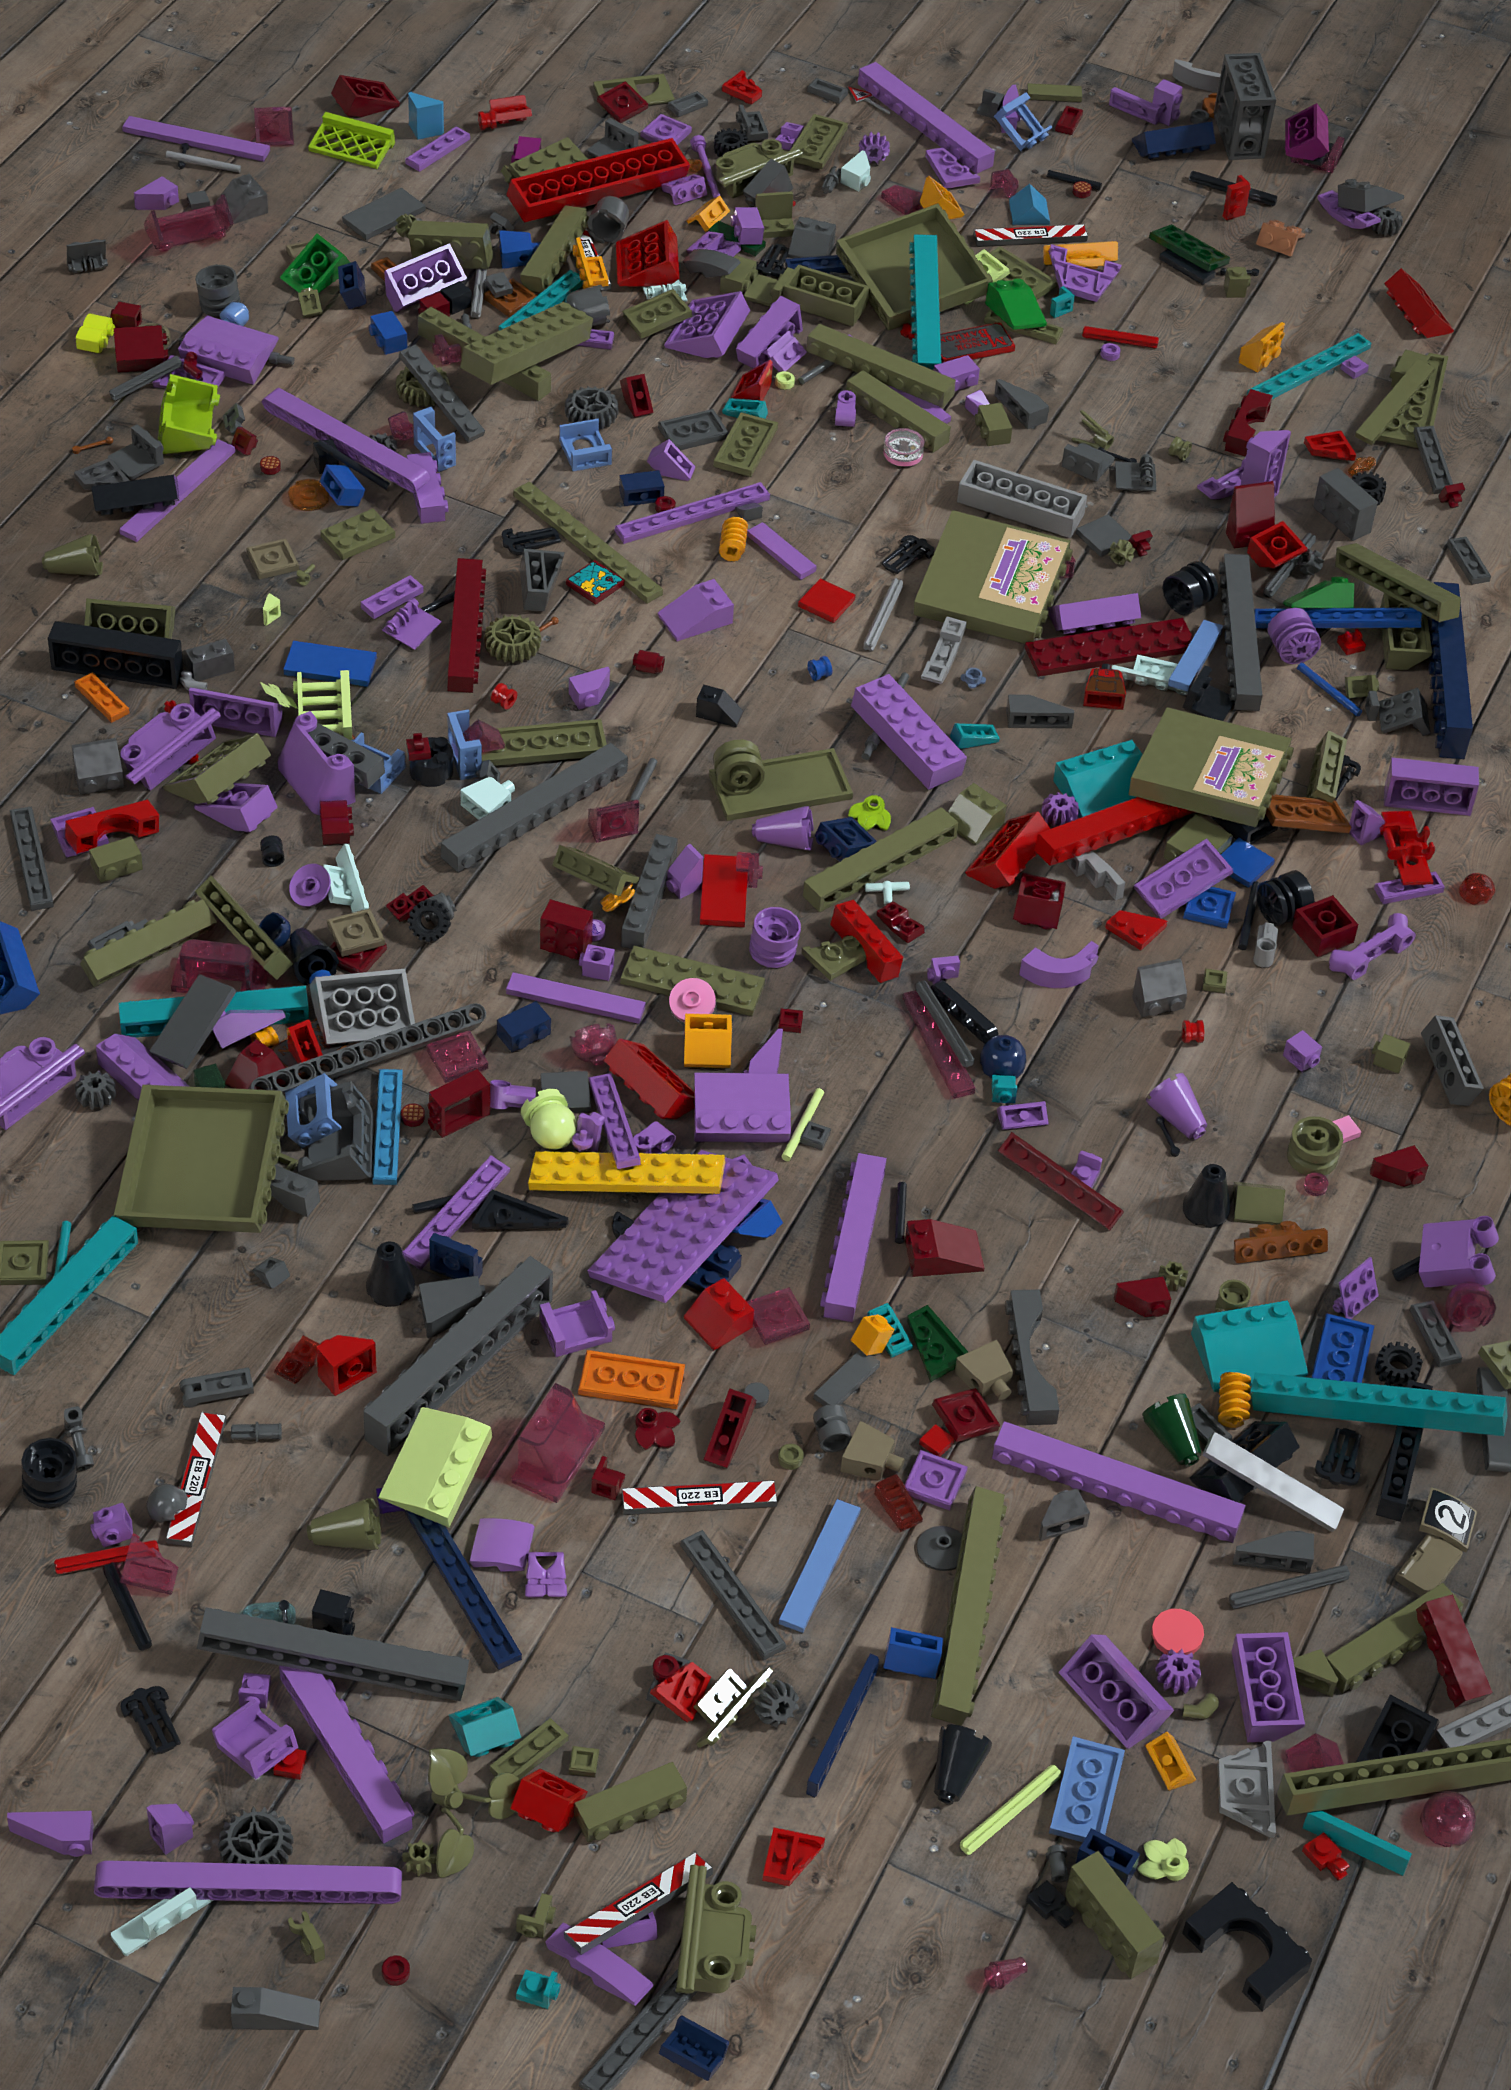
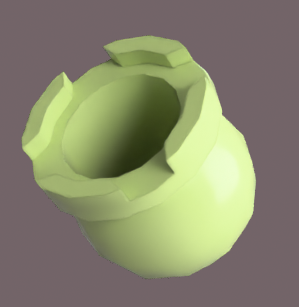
M546 1089L537 1092L539 1096L529 1102L527 1099L521 1107L520 1114L526 1125L530 1127L533 1139L546 1149L558 1150L568 1146L572 1141L573 1135L576 1134L577 1122L573 1112L567 1107L568 1103L564 1095L560 1094L557 1089Z

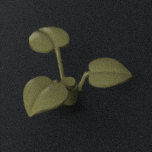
M434 1748L429 1750L428 1782L432 1790L431 1797L435 1804L443 1806L441 1811L447 1814L457 1830H446L438 1843L436 1855L437 1875L444 1878L463 1870L468 1866L474 1854L473 1839L469 1835L463 1834L464 1828L450 1810L458 1808L462 1804L463 1799L489 1803L488 1812L491 1817L496 1819L508 1818L516 1812L510 1808L521 1781L511 1773H501L491 1781L488 1788L489 1797L462 1793L458 1789L457 1784L463 1782L467 1777L468 1765L466 1759L453 1750Z

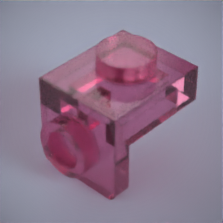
M1009 169L995 171L991 174L990 187L992 189L1002 188L1008 198L1016 194V190L1019 187L1018 180Z
M442 334L434 335L435 344H432V350L434 355L438 356L441 364L446 365L460 362L461 346L459 344L448 346Z
M738 852L736 871L749 872L748 887L757 888L758 879H762L763 866H759V853Z

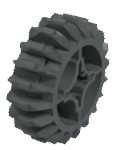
M589 386L587 388L580 387L579 390H573V393L568 395L565 402V414L568 422L572 423L599 419V428L603 430L604 426L610 427L611 423H615L618 415V403L615 395L611 394L610 391H605L604 387L600 389L596 386L594 388Z
M253 1806L250 1813H246L242 1809L240 1817L232 1814L231 1823L225 1822L223 1826L224 1831H220L218 1850L220 1851L221 1860L226 1863L287 1864L289 1861L288 1855H292L293 1852L292 1844L294 1840L291 1834V1827L289 1824H286L283 1816L278 1818L275 1810L267 1814L265 1806L261 1812H256V1808ZM254 1837H257V1850H255L253 1844L255 1843Z

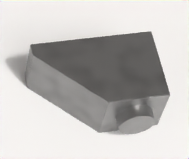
M1078 1489L1064 1490L1054 1495L1041 1522L1040 1541L1087 1527L1090 1511Z

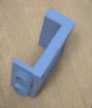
M1027 92L1003 106L994 115L1020 151L1026 147L1031 149L1037 144V140L1042 142L1049 136L1048 132L1052 128L1050 125L1044 129L1025 105L1030 99ZM1015 111H1017L1033 133V137L1027 141L1019 136L1006 118Z
M432 407L413 413L414 445L421 453H427L430 451L426 446L434 444L437 455L436 457L432 453L431 455L432 459L437 461L438 472L455 466L456 434L453 432L446 436H441L435 429V411Z
M599 419L559 425V441L572 471L612 465V448L610 444L605 445L600 435ZM585 439L590 441L593 447L575 450L573 442Z
M469 709L447 713L448 743L453 749V761L460 780L476 778L475 772L481 770L482 745L479 739L470 741Z
M361 732L351 741L383 757L385 773L369 788L382 794L406 768L405 752L397 749L390 756L364 744V733Z
M325 1073L285 1092L286 1100L289 1102L287 1114L288 1137L301 1148L341 1129V1126L332 1119L330 1088L337 1086V1084ZM316 1093V1116L310 1123L300 1125L298 1110L300 1108V1098Z

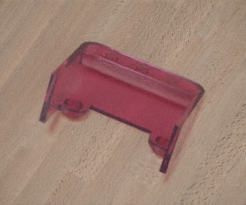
M223 194L215 205L161 218H157L155 210H153L145 220L144 228L155 249H160V252L170 250L172 246L215 237V239L223 238L234 223L225 194Z

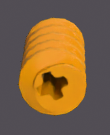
M731 517L722 524L719 554L727 561H739L741 555L745 552L748 524L743 518Z
M1226 1372L1220 1376L1221 1388L1219 1390L1218 1422L1229 1428H1238L1243 1426L1244 1421L1250 1418V1413L1248 1412L1250 1404L1248 1402L1251 1399L1249 1394L1251 1391V1386L1249 1385L1251 1377L1238 1372Z

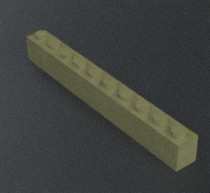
M975 1486L967 1503L931 1713L933 1718L960 1726L966 1717L970 1718L974 1710L975 1702H972L971 1698L978 1686V1679H975V1674L981 1666L982 1657L979 1656V1650H982L986 1638L982 1631L989 1619L986 1607L989 1606L993 1591L989 1590L990 1584H993L996 1576V1569H993V1564L996 1563L999 1556L1000 1548L996 1546L1003 1533V1527L1000 1526V1522L1004 1519L1007 1506L1003 1505L1004 1494Z
M1511 1738L1284 1773L1277 1795L1288 1816L1511 1780Z

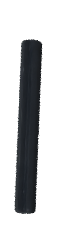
M1192 171L1189 176L1190 182L1227 192L1229 185L1235 184L1196 171ZM1250 188L1248 199L1275 206L1278 196Z

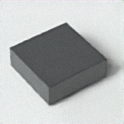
M205 190L186 193L191 210L210 207V201Z
M1369 691L1365 703L1367 719L1369 721H1376L1380 707L1377 691Z
M809 1121L800 1138V1143L823 1150L830 1136L831 1128Z

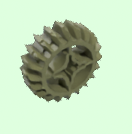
M434 364L435 369L450 386L446 372L442 371L441 367L436 368ZM407 367L401 370L396 379V390L399 398L403 399L404 403L409 402L410 406L414 404L417 407L434 406L435 401Z
M503 615L502 619L496 618L494 622H490L489 626L486 627L484 636L485 647L491 657H496L497 661L503 659L504 663L512 661L513 664L515 661L522 663L524 659L530 660L531 656H536L541 642L540 630L535 625V621H529L528 617L523 619L521 615L518 617L513 615L506 617Z

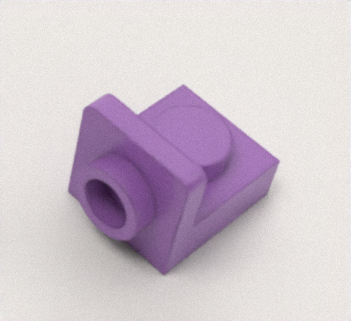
M959 956L932 958L931 967L927 968L928 981H932V984H935L940 979L957 978L960 968Z
M1080 1151L1077 1164L1071 1174L1092 1188L1100 1174L1102 1158L1092 1153Z
M244 1673L242 1686L238 1692L239 1706H244L250 1700L255 1699L260 1708H266L271 1675Z

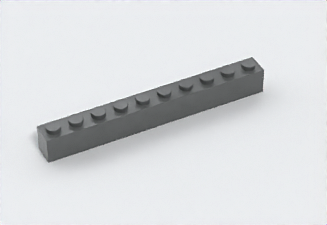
M1224 554L1223 562H1219L1218 574H1222L1220 576V588H1223L1221 590V602H1224L1222 605V615L1226 616L1223 621V629L1227 630L1225 631V643L1228 644L1226 647V658H1229L1227 672H1231L1228 685L1232 686L1230 689V701H1234V710L1259 711L1263 695L1249 555Z
M612 743L605 745L442 841L441 858L458 873L465 868H469L480 859L506 846L507 843L517 837H521L534 827H538L549 818L555 817L561 811L590 796L598 789L607 786L618 777H622L627 773L628 756Z
M207 1607L205 1608L197 1649L456 1701H461L469 1665L468 1659L457 1656H448L431 1651L383 1643L377 1640H368L352 1635H343Z

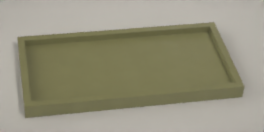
M834 748L762 760L765 772L763 783L753 792L744 795H732L721 790L717 783L715 769H709L711 783L727 821L788 811L804 806L811 807L851 800L853 798L852 789Z

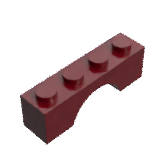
M1250 389L1248 395L1243 396L1241 405L1236 410L1235 419H1232L1230 422V431L1226 430L1223 438V442H1226L1224 451L1244 457L1247 455V442L1251 437H1255L1256 432L1249 424L1265 422L1270 412L1273 395Z

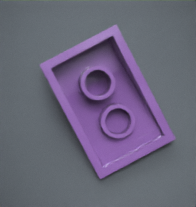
M712 579L693 586L660 610L658 616L675 640L680 641L732 624L734 604L716 580Z
M233 783L235 786L231 790L219 793V798L211 804L205 802L194 805L195 810L235 831L245 832L255 830L259 823L269 818L271 813L278 808L268 785Z

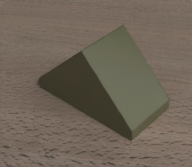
M1322 1649L1293 1658L1297 1684L1333 1697L1338 1678Z

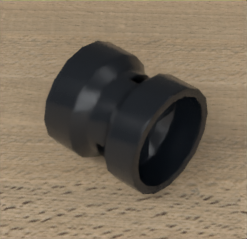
M274 835L264 837L260 842L264 865L269 867L281 865L285 860L281 838Z

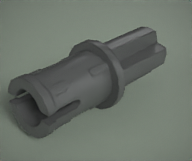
M836 166L832 167L829 174L825 176L821 188L824 194L831 193L833 188L838 185V179L841 176V169L839 167L837 171H835Z
M256 1422V1424L232 1425L231 1439H256V1442H259V1439L282 1440V1423L259 1424V1422Z

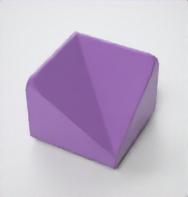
M981 390L966 396L965 408L974 416L978 413V405L990 404Z

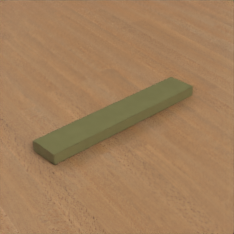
M1417 359L1356 431L1355 437L1372 446L1434 373L1435 367Z

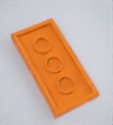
M587 1350L578 1395L677 1409L685 1364Z

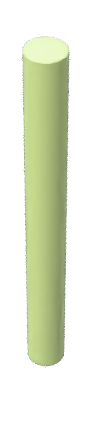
M817 1088L781 1156L784 1161H790L808 1122L811 1120L824 1095L822 1089Z

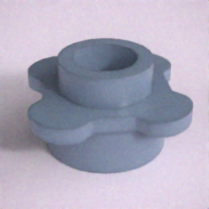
M969 668L965 674L961 675V680L965 681L969 688H976L979 684L986 682V678L982 677V671L978 668Z

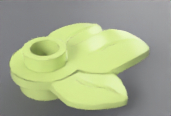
M1174 1838L1167 1844L1158 1840L1144 1843V1852L1148 1860L1137 1868L1140 1874L1155 1880L1166 1876L1172 1881H1179L1186 1876L1189 1870V1863L1185 1858L1187 1849L1181 1841Z

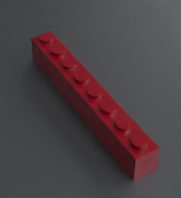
M458 558L447 686V691L473 693L474 684H478L479 672L475 671V669H479L480 657L476 656V654H480L481 642L477 641V639L482 637V627H478V625L483 624V612H479V610H484V597L480 596H485V583H482V581H486V568H482L483 560Z

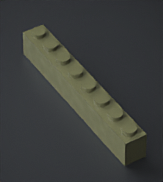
M432 307L418 315V335L461 359L464 346L485 337ZM536 364L501 380L537 401L551 392V373Z
M820 323L807 337V352L857 373L864 370L882 383L943 408L954 396L955 379Z
M1357 543L1337 547L1335 567L1438 622L1459 617L1461 597Z
M942 807L929 812L926 816L911 822L908 826L896 830L893 834L879 839L876 843L861 849L850 857L844 858L832 867H827L819 874L809 877L804 881L803 897L818 912H822L864 889L865 884L875 883L957 838L959 822Z

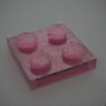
M470 1030L427 1044V1052L445 1083L451 1082L476 1069L479 1071L488 1069V1061Z
M790 1287L747 1301L754 1309L753 1325L765 1345L810 1330V1323Z

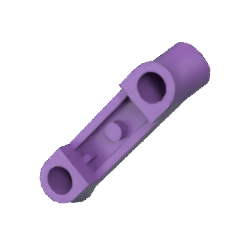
M1401 913L1390 915L1387 930L1375 934L1372 939L1360 943L1352 951L1333 950L1330 955L1329 969L1334 972L1346 973L1351 979L1355 980L1366 974L1370 961L1386 951L1393 949L1398 954L1408 948L1414 941L1416 934L1408 928L1407 916Z

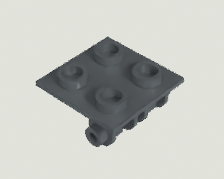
M94 239L83 243L73 242L66 245L69 272H83L82 264L85 272H87L86 263H89L90 270L93 271L92 262L95 270L108 267L105 239Z
M1144 454L1140 459V463L1115 461L1116 489L1156 492L1155 464H1152V457L1149 454Z

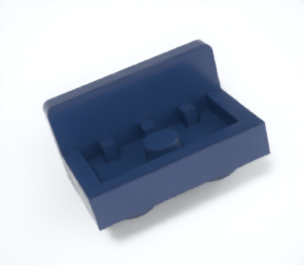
M681 2015L677 2020L674 2031L661 2045L659 2054L694 2073L696 2076L709 2081L723 2064L730 2043L728 2040Z

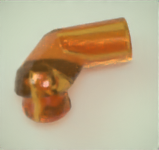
M687 159L690 164L688 171L698 172L701 170V160Z
M1369 456L1356 459L1348 469L1349 475L1353 476L1359 471L1371 470L1376 465L1375 458Z

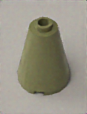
M88 534L45 552V557H42L43 568L47 569L49 573L102 575L103 562H99V555L102 554L97 537L93 534Z
M366 1498L312 1519L311 1525L307 1526L308 1539L310 1541L313 1540V1543L319 1546L378 1550L379 1547L377 1545L381 1544V1526L379 1516L376 1517L373 1513V1509H377L374 1499Z

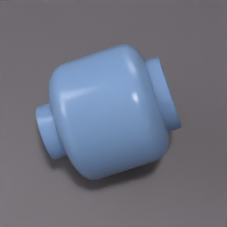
M231 302L220 313V320L244 326L249 320V311L244 304Z

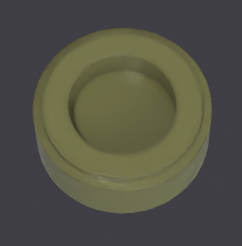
M796 1444L783 1445L778 1453L779 1464L789 1470L799 1468L803 1463V1450Z

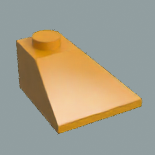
M928 176L925 180L920 199L922 207L927 208L939 204L942 210L947 212L949 220L963 217L965 214L952 193Z

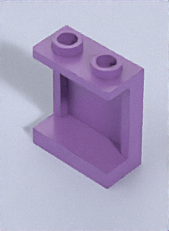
M596 1290L591 1291V1299L552 1310L549 1302L540 1304L539 1320L555 1357L612 1342V1331H615V1324L613 1318L607 1316L605 1300L603 1297L599 1298Z
M255 1699L250 1700L212 1729L217 1748L255 1779L299 1748L293 1729L287 1724L279 1727L261 1712L259 1704Z

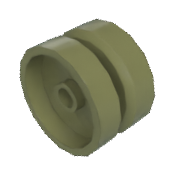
M744 739L732 740L724 743L715 751L713 764L717 783L721 790L732 795H744L753 792L761 786L764 781L765 772L757 745Z
M1309 1116L1300 1119L1294 1125L1287 1149L1288 1162L1293 1169L1303 1175L1321 1177L1330 1174L1336 1168L1344 1141L1342 1131L1331 1120L1323 1117Z

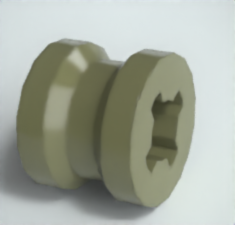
M1176 436L1170 445L1169 455L1179 456L1180 460L1185 461L1190 454L1192 442H1184L1180 437Z

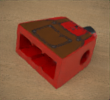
M1102 664L1099 669H1091L1085 689L1083 706L1123 710L1126 690L1122 672L1111 670L1112 666L1109 664Z

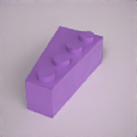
M782 296L776 302H773L766 314L760 317L755 327L749 330L744 340L738 343L736 347L738 361L754 369L770 359L763 352L787 331L791 332L790 335L793 338L794 333L799 334L802 332L800 305Z

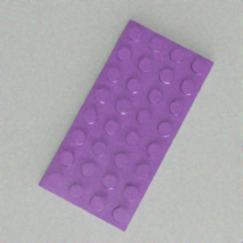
M701 1150L698 1154H708V1155H709V1154H714V1153H710V1152ZM725 1157L720 1194L660 1193L634 1220V1223L626 1229L625 1233L620 1235L587 1270L589 1277L666 1303L778 1182L777 1173Z

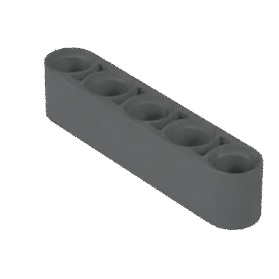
M1478 1367L1476 1376L1477 1394L1506 1397L1508 1417L1504 1436L1482 1434L1485 1470L1511 1472V1420L1507 1389L1503 1388L1489 1367Z

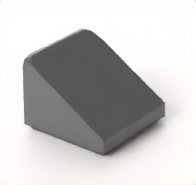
M757 503L735 507L740 518H743L745 521L762 518L763 507Z
M269 1257L252 1270L259 1279L272 1289L290 1277L285 1262L273 1257Z

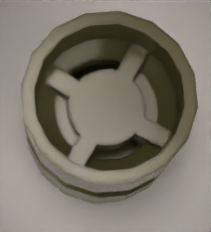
M1235 1279L1223 1282L1219 1289L1214 1312L1248 1307L1251 1296L1250 1288L1244 1282Z

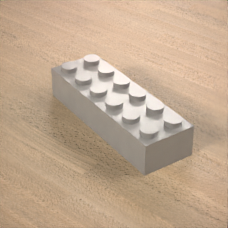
M973 460L960 481L957 498L958 503L1068 538L1072 537L1083 518L1087 495L977 460Z

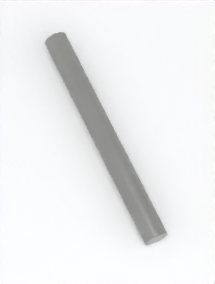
M166 151V158L236 173L241 171L240 165Z

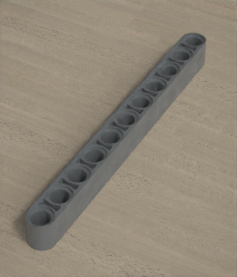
M473 1003L258 1077L251 1083L248 1089L254 1090V1087L259 1086L264 1090L282 1091L285 1096V1092L323 1073L333 1079L474 1030L486 1018V1010L482 1005ZM469 1013L476 1014L478 1020L471 1019ZM448 1020L455 1021L457 1028L451 1027L448 1024ZM427 1027L433 1028L436 1031V1035L428 1033ZM405 1035H412L415 1038V1042H409ZM384 1042H390L394 1046V1050L387 1049ZM363 1049L370 1050L373 1057L365 1056ZM341 1057H348L351 1060V1064L343 1063ZM320 1064H326L330 1072L322 1071ZM298 1072H305L308 1075V1079H301ZM276 1080H284L287 1087H280Z

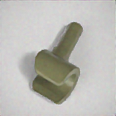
M311 564L304 571L298 570L297 576L299 578L296 579V582L306 586L310 581L309 573L315 568V565Z

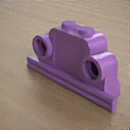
M181 703L176 705L170 713L163 712L158 714L129 738V744L121 749V758L130 772L126 775V778L133 784L141 781L151 791L216 739L211 724L221 717L220 713L211 708L200 716L194 711L192 705Z
M40 1037L34 1039L30 1043L29 1048L17 1046L11 1051L6 1052L0 1058V1126L7 1130L76 1077L74 1061L84 1055L85 1051L77 1044H74L65 1052H61L56 1048L53 1040L47 1037Z

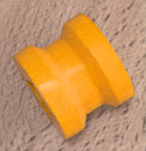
M270 1025L250 1035L252 1042L256 1039L267 1047H274L279 1043L278 1035Z

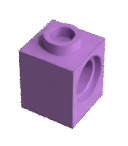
M588 944L586 952H582L579 959V966H582V976L609 981L614 967L615 949Z
M1302 1030L1286 1041L1283 1056L1301 1072H1304L1308 1068H1314L1319 1063L1322 1046Z

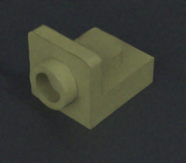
M312 288L301 290L298 293V300L303 318L322 314L318 290H313Z

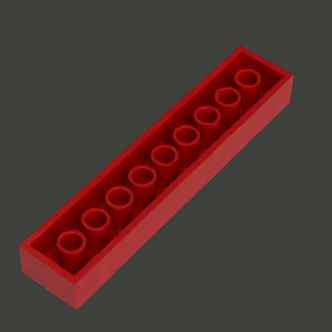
M669 138L511 179L507 197L525 223L559 214L565 205L582 208L597 204L600 199L606 196L620 198L661 187V184L686 177L690 164L674 139Z

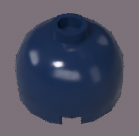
M1009 1035L992 1037L985 1043L980 1054L982 1070L990 1078H992V1075L1015 1076L1017 1079L1023 1074L1026 1067L1025 1048L1015 1037Z

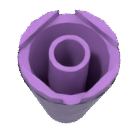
M809 806L757 819L756 824H752V835L759 842L801 850H811L813 847V838H809L811 837V831H814L813 816Z
M1183 1073L1175 1074L1177 1079L1171 1081L1168 1078L1155 1087L1149 1094L1151 1099L1146 1098V1101L1150 1107L1188 1139L1193 1137L1198 1139L1206 1133L1207 1123L1187 1077Z

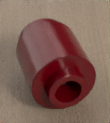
M639 650L638 653L634 654L633 666H636V671L652 674L662 673L665 656L645 650Z

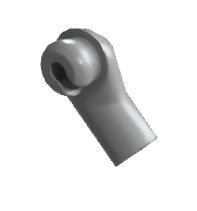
M190 670L181 671L179 679L186 690L189 691L190 687L207 690V683L195 681Z

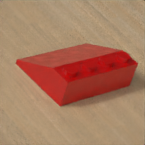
M668 220L616 242L617 284L619 286H658L673 284L679 280L677 236Z

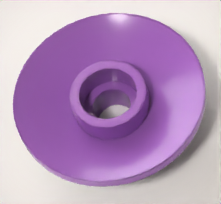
M307 864L295 872L290 881L289 892L292 900L303 907H311L320 903L329 892L331 885L330 875L319 864Z

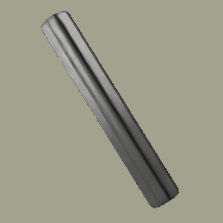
M174 356L109 391L111 398L116 401L182 366L181 359L178 356Z

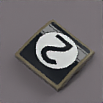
M1431 1487L1419 1531L1441 1537L1452 1546L1467 1552L1477 1511L1457 1497Z

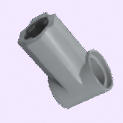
M1266 922L1258 927L1253 962L1259 967H1270L1274 961L1278 928L1272 923Z

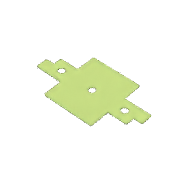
M260 682L265 693L275 697L280 705L284 707L291 705L298 709L294 700L281 693L278 686L274 684L267 686Z

